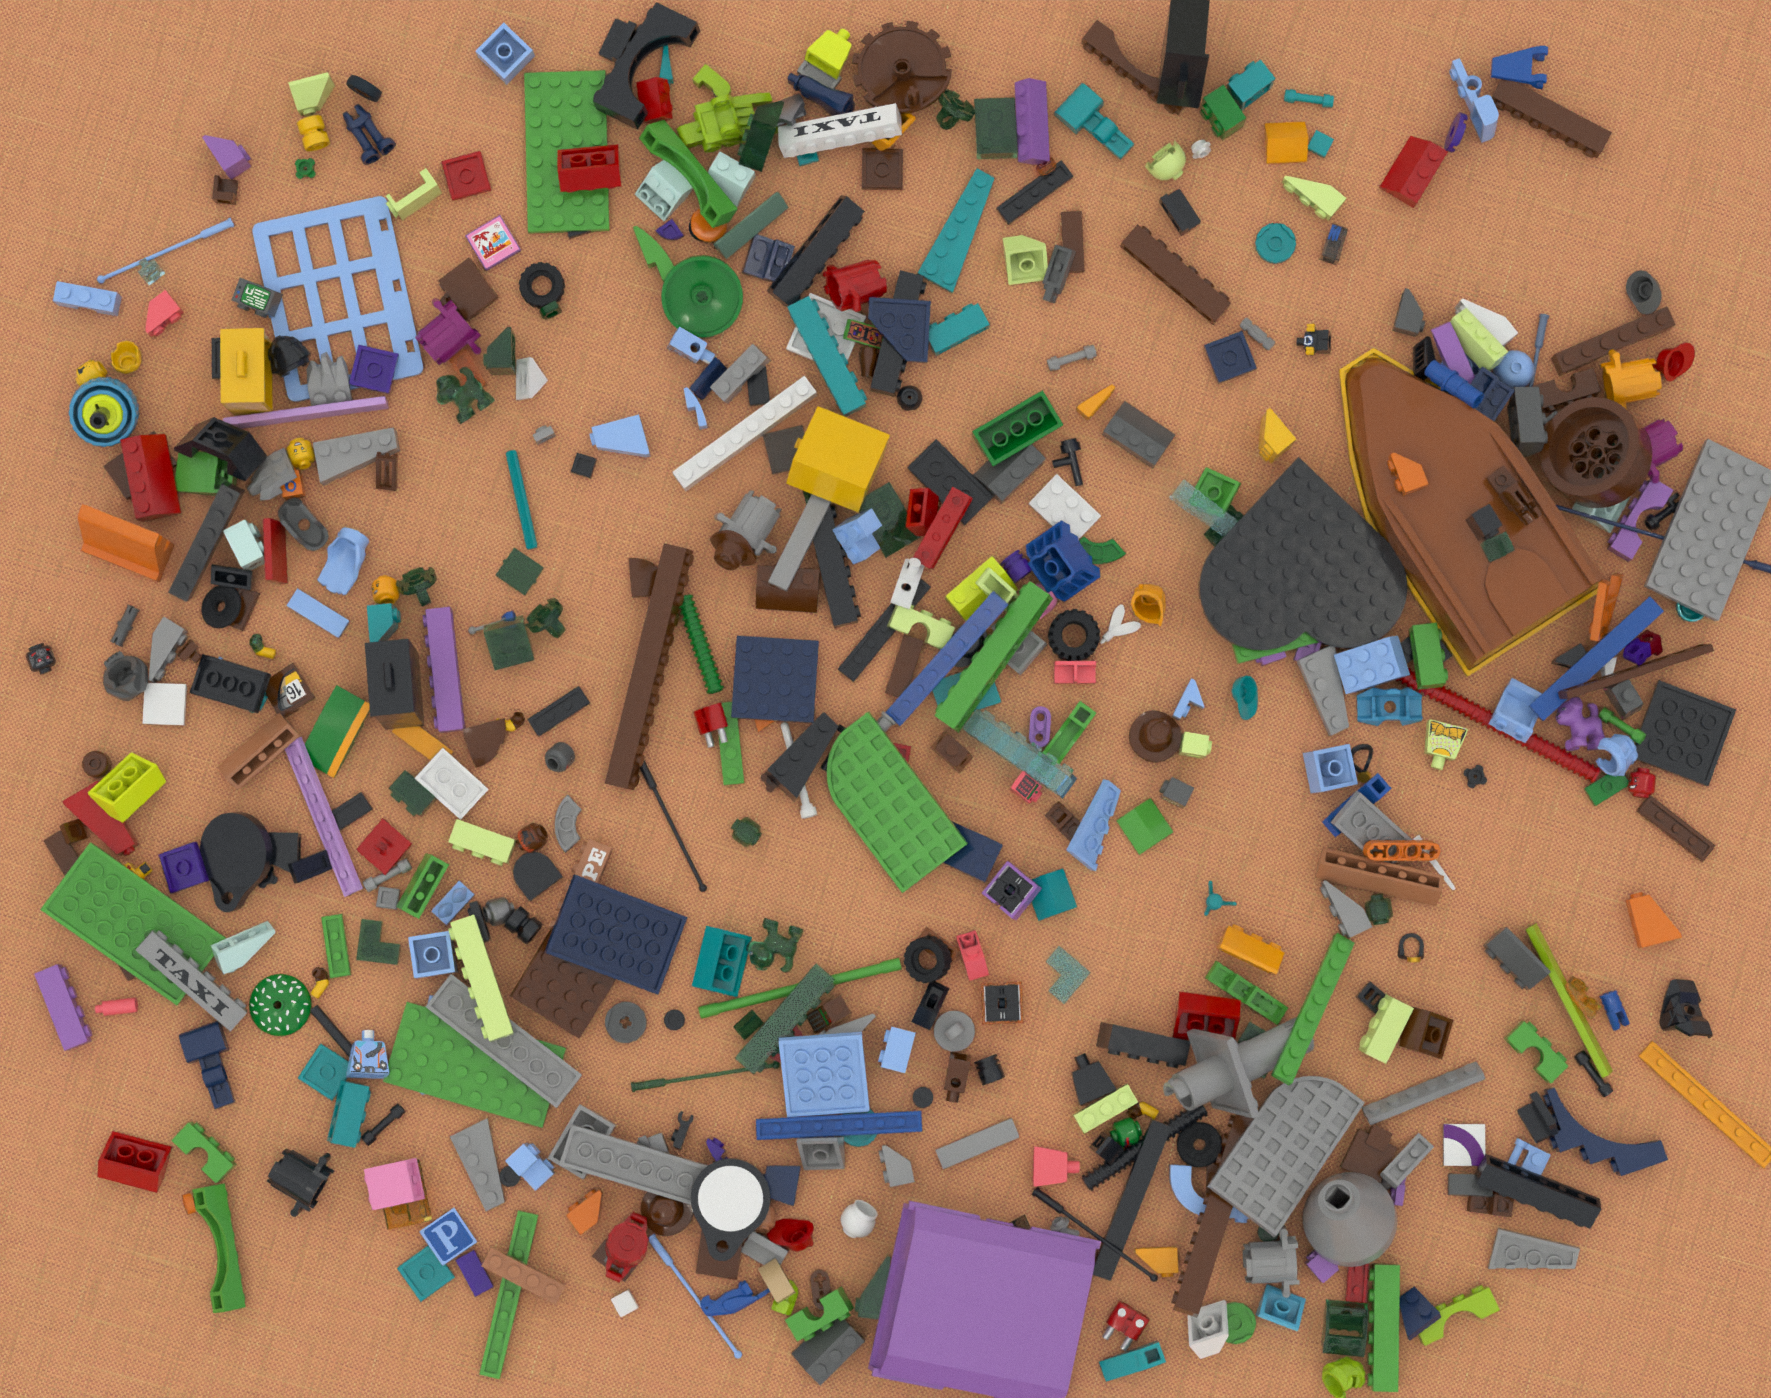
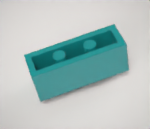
M971 303L963 307L962 312L955 315V313L946 316L944 318L945 321L937 324L935 322L929 325L928 344L936 357L989 329L990 324L979 304L973 305Z
M344 1080L340 1081L327 1136L328 1142L353 1148L356 1147V1143H359L361 1138L360 1126L366 1117V1111H364L365 1104L369 1102L371 1095L369 1086Z

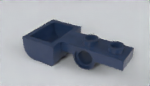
M215 1021L179 1034L186 1062L192 1064L199 1061L202 1078L205 1086L208 1088L214 1109L236 1103L220 1053L230 1050L221 1023Z

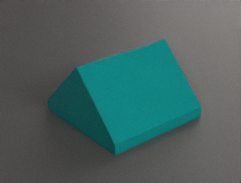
M1064 869L1032 879L1042 888L1032 900L1038 921L1077 907Z

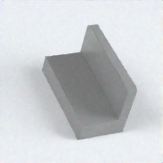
M753 1231L741 1252L763 1265L775 1258L781 1265L789 1250Z

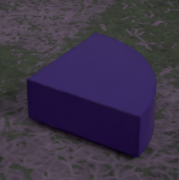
M673 219L655 230L659 236L667 240H678L684 237Z

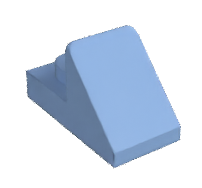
M1192 678L1172 715L1177 720H1180L1182 716H1187L1190 710L1188 703L1201 709L1205 708L1196 681Z

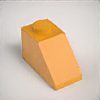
M1176 1246L1134 1248V1252L1157 1274L1161 1273V1277H1174V1273H1178Z

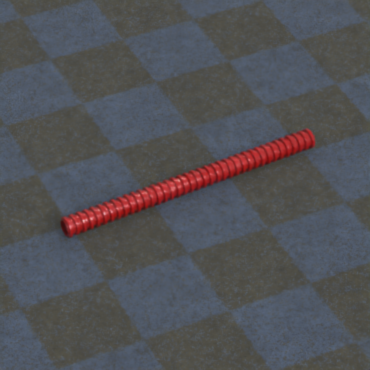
M1410 667L1408 668L1410 675L1395 680L1401 681L1402 685L1404 683L1407 684L1406 687L1411 686L1412 690H1418L1415 671H1411ZM1444 685L1438 688L1418 690V693H1424L1423 696L1426 697L1428 695L1429 699L1434 698L1435 702L1439 701L1441 705L1445 704L1446 708L1451 707L1452 711L1457 710L1458 714L1462 713L1464 717L1468 716L1469 720L1474 719L1475 723L1480 722L1481 726L1485 725L1487 729L1491 728L1492 732L1497 731L1498 735L1503 734L1504 738L1508 737L1510 741L1514 740L1515 744L1520 743L1521 747L1526 746L1527 750L1531 749L1533 753L1537 752L1538 756L1543 755L1544 759L1548 758L1550 762L1554 761L1556 765L1560 764L1561 768L1566 767L1567 771L1571 770L1573 774L1577 773L1579 777L1583 776L1584 780L1589 779L1590 783L1595 782L1601 771L1599 766L1595 767L1594 763L1589 764L1588 760L1583 761L1582 757L1578 758V755H1572L1571 751L1566 752L1565 748L1560 749L1559 745L1555 746V743H1549L1548 739L1543 740L1542 736L1537 737L1536 733L1532 734L1524 743L1503 731L1497 730L1489 724L1493 715L1491 713L1492 710H1486L1484 706L1480 707L1479 703L1474 704L1473 700L1471 702L1468 701L1469 698H1463L1461 694L1457 695L1456 691L1451 692L1450 688L1448 690L1445 689L1446 686Z

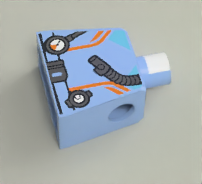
M681 327L675 331L667 346L668 350L693 363H697L700 359L710 364L715 356L713 352L705 349L708 344L707 342ZM690 346H695L697 352H692Z
M363 1030L362 1041L357 1040L352 1044L346 1078L384 1079V1077L389 1075L385 1043L374 1041L373 1030Z

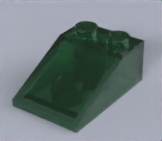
M1015 97L974 99L976 159L1017 158Z
M890 482L866 495L859 513L872 508L882 524L872 535L880 546L885 558L921 538V536L914 535L906 528L907 511Z
M886 1254L861 1292V1297H856L855 1312H859L858 1317L879 1319L889 1273L890 1254Z

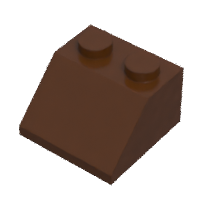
M1413 1007L1414 1009L1401 1034L1399 1046L1442 1059L1454 1020L1431 1011Z

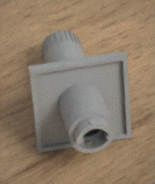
M1297 1017L1240 1043H1237L1233 1037L1197 1029L1188 1031L1187 1035L1197 1063L1174 1074L1168 1082L1164 1083L1163 1090L1165 1096L1175 1093L1180 1104L1189 1111L1210 1102L1214 1109L1249 1118L1258 1116V1103L1251 1091V1081L1274 1070ZM1313 1038L1306 1051V1054L1313 1051L1314 1049Z

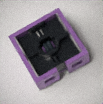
M1007 861L982 894L998 906L1000 904V909L1017 921L1042 888L1015 865Z

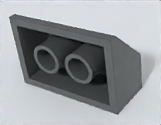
M1514 387L1515 391L1507 405L1511 441L1524 458L1541 452L1544 444L1548 441L1547 431H1544L1543 427L1546 417L1541 409L1543 407V395L1540 394L1539 387Z
M1126 401L1115 413L1102 434L1152 469L1175 437L1174 433Z
M1031 444L994 467L987 461L973 476L1002 504L1045 463L1046 458Z
M1508 927L1500 928L1483 945L1486 948L1484 952L1492 960L1496 958L1501 963L1499 967L1507 975L1511 973L1515 978V984L1521 989L1530 990L1551 972Z
M837 1318L832 1321L833 1326L823 1332L821 1328L814 1332L816 1336L806 1342L804 1341L792 1353L804 1370L820 1386L865 1342L863 1336L846 1319L839 1321Z

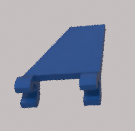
M1536 46L1492 58L1491 77L1526 83L1536 89H1543V83L1546 84L1547 75L1541 73L1532 75V57L1537 61H1544L1545 55H1548V47Z

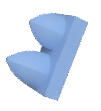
M458 881L431 912L448 925L475 894L461 881Z

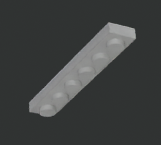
M1476 1061L1362 1107L1363 1114L1369 1124L1373 1125L1485 1079V1076Z

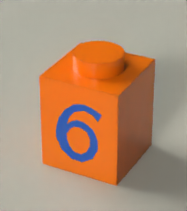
M296 468L294 470L297 478L281 486L282 497L285 500L293 497H306L302 473L296 470Z

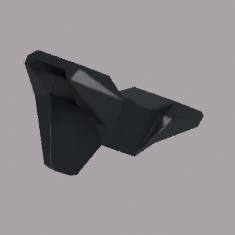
M1674 979L1669 982L1663 1000L1659 1024L1663 1031L1677 1029L1689 1037L1698 1035L1711 1038L1713 1033L1709 1022L1703 1017L1699 1007L1701 999L1694 981ZM1684 1006H1688L1687 1012L1685 1011Z

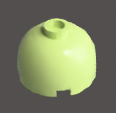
M1174 141L1173 146L1168 143L1152 156L1154 161L1151 164L1147 162L1145 168L1156 179L1169 180L1173 178L1176 180L1183 174L1182 169L1186 163V155L1181 146Z

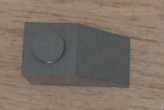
M1405 288L1402 293L1392 331L1416 337L1419 332H1423L1425 321L1422 320L1424 313L1410 289Z

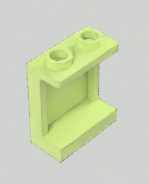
M426 168L419 172L425 184L403 199L395 202L390 194L386 195L388 199L386 205L395 218L399 216L403 221L442 194L438 184Z

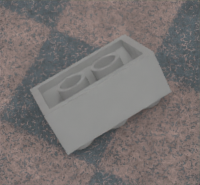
M579 1104L548 1159L559 1165L571 1124L610 1136L617 1124ZM561 1166L583 1180L588 1175V1173Z

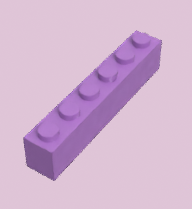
M451 607L425 609L426 615H423V625L428 630V635H425L426 648H430L427 663L428 668H432L433 675L429 676L430 687L434 688L435 696L431 697L432 707L436 708L437 716L434 717V726L440 733L463 731L462 729H465L453 611Z

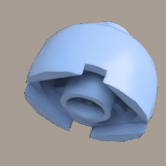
M1509 350L1500 364L1493 369V374L1498 376L1500 381L1512 389L1514 387H1526L1533 378L1534 364L1526 353L1519 350Z

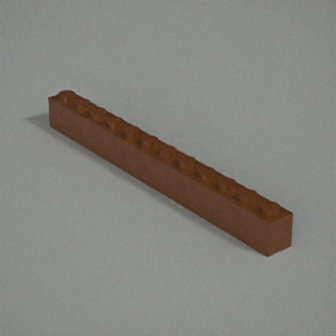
M665 543L663 545L605 784L634 790L639 783L640 777L638 773L644 763V749L649 743V728L654 722L653 712L659 702L658 692L664 682V668L669 662L668 651L674 641L673 631L679 621V607L682 606L684 601L683 591L689 580V566L693 564L694 560L693 551L687 548Z

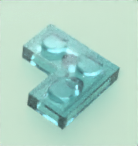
M1060 946L1046 960L1047 964L1061 974L1048 991L1065 1004L1091 972Z

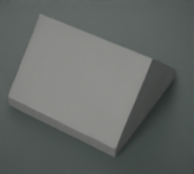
M844 1136L797 1139V1146L804 1170L845 1169Z

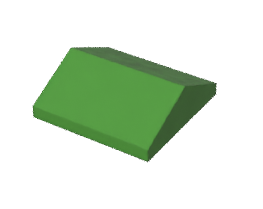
M1206 467L1187 504L1210 516L1223 519L1241 483Z
M1151 798L1117 820V823L1139 855L1173 833V830Z

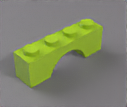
M1478 1285L1472 1288V1293L1466 1296L1462 1293L1453 1297V1302L1447 1305L1443 1302L1434 1306L1440 1312L1441 1318L1418 1334L1422 1345L1426 1346L1443 1338L1445 1322L1456 1312L1469 1311L1478 1318L1483 1319L1500 1311L1490 1288Z

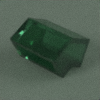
M751 1010L733 1027L746 1040L764 1022Z

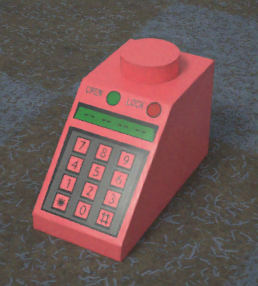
M1022 771L1011 786L1010 791L1030 804L1032 801L1036 803L1042 795V792L1039 791L1042 786Z

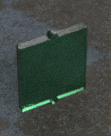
M514 548L507 559L503 560V565L495 576L523 595H526L531 586L537 583L536 579L544 567Z

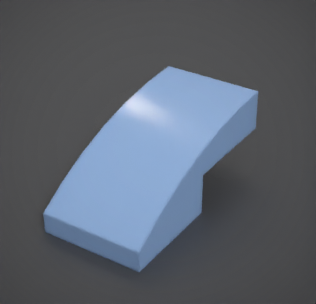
M688 387L684 388L688 411L696 410L700 430L708 428L700 403Z

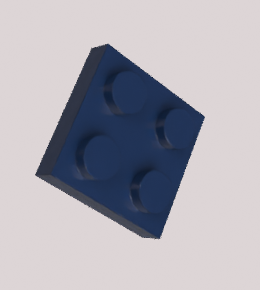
M1243 331L1204 345L1218 384L1257 369Z

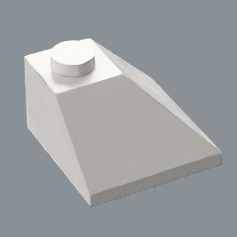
M1225 1300L1201 1307L1197 1318L1187 1315L1189 1346L1200 1359L1219 1353L1229 1336L1227 1303Z

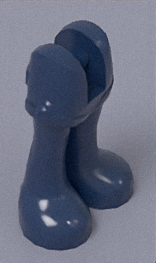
M356 104L354 108L360 117L354 120L346 111L343 113V118L347 125L346 129L352 132L362 147L361 161L364 165H368L378 161L380 155L369 142L362 128H366L383 156L390 153L396 146V143L390 137L384 138L373 123L371 114L366 112L361 105Z

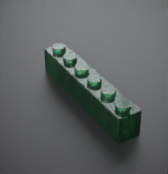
M815 963L736 1055L735 1059L752 1074H755L756 1071L761 1073L768 1065L765 1062L770 1055L774 1057L780 1051L779 1038L793 1036L795 1032L792 1029L797 1024L801 1026L808 1018L806 1013L810 1008L815 1010L822 1002L819 999L824 992L828 994L834 988L835 984L833 982L835 978L818 963Z

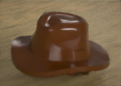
M723 530L714 533L710 537L711 544L716 549L714 560L720 567L733 571L738 569L740 565L750 566L757 562V557L750 544L739 533Z
M1152 710L1141 714L1130 728L1129 742L1133 751L1140 758L1148 762L1158 763L1166 761L1176 753L1181 744L1182 733L1180 727L1171 716L1160 711Z
M650 1192L644 1195L641 1202V1215L647 1217V1227L654 1233L662 1236L675 1235L684 1230L691 1222L694 1214L690 1204Z

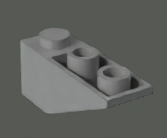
M166 617L162 618L152 635L149 680L153 683L163 678L166 672L164 670L168 663L171 664L177 655L175 651L188 638L186 635L188 633L187 630Z
M1326 880L1321 882V893L1324 898L1329 899L1331 903L1329 909L1333 917H1338L1340 922L1338 928L1343 936L1346 935L1347 938H1350L1372 927L1364 909Z

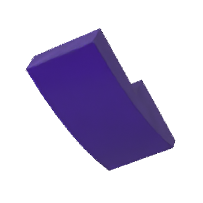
M715 1137L713 1140L708 1138L706 1144L715 1161L723 1159L721 1156L726 1151L722 1148L724 1144Z

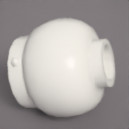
M856 1200L854 1204L847 1206L841 1215L840 1220L844 1233L851 1238L868 1236L875 1227V1219L878 1214L869 1203L863 1200Z

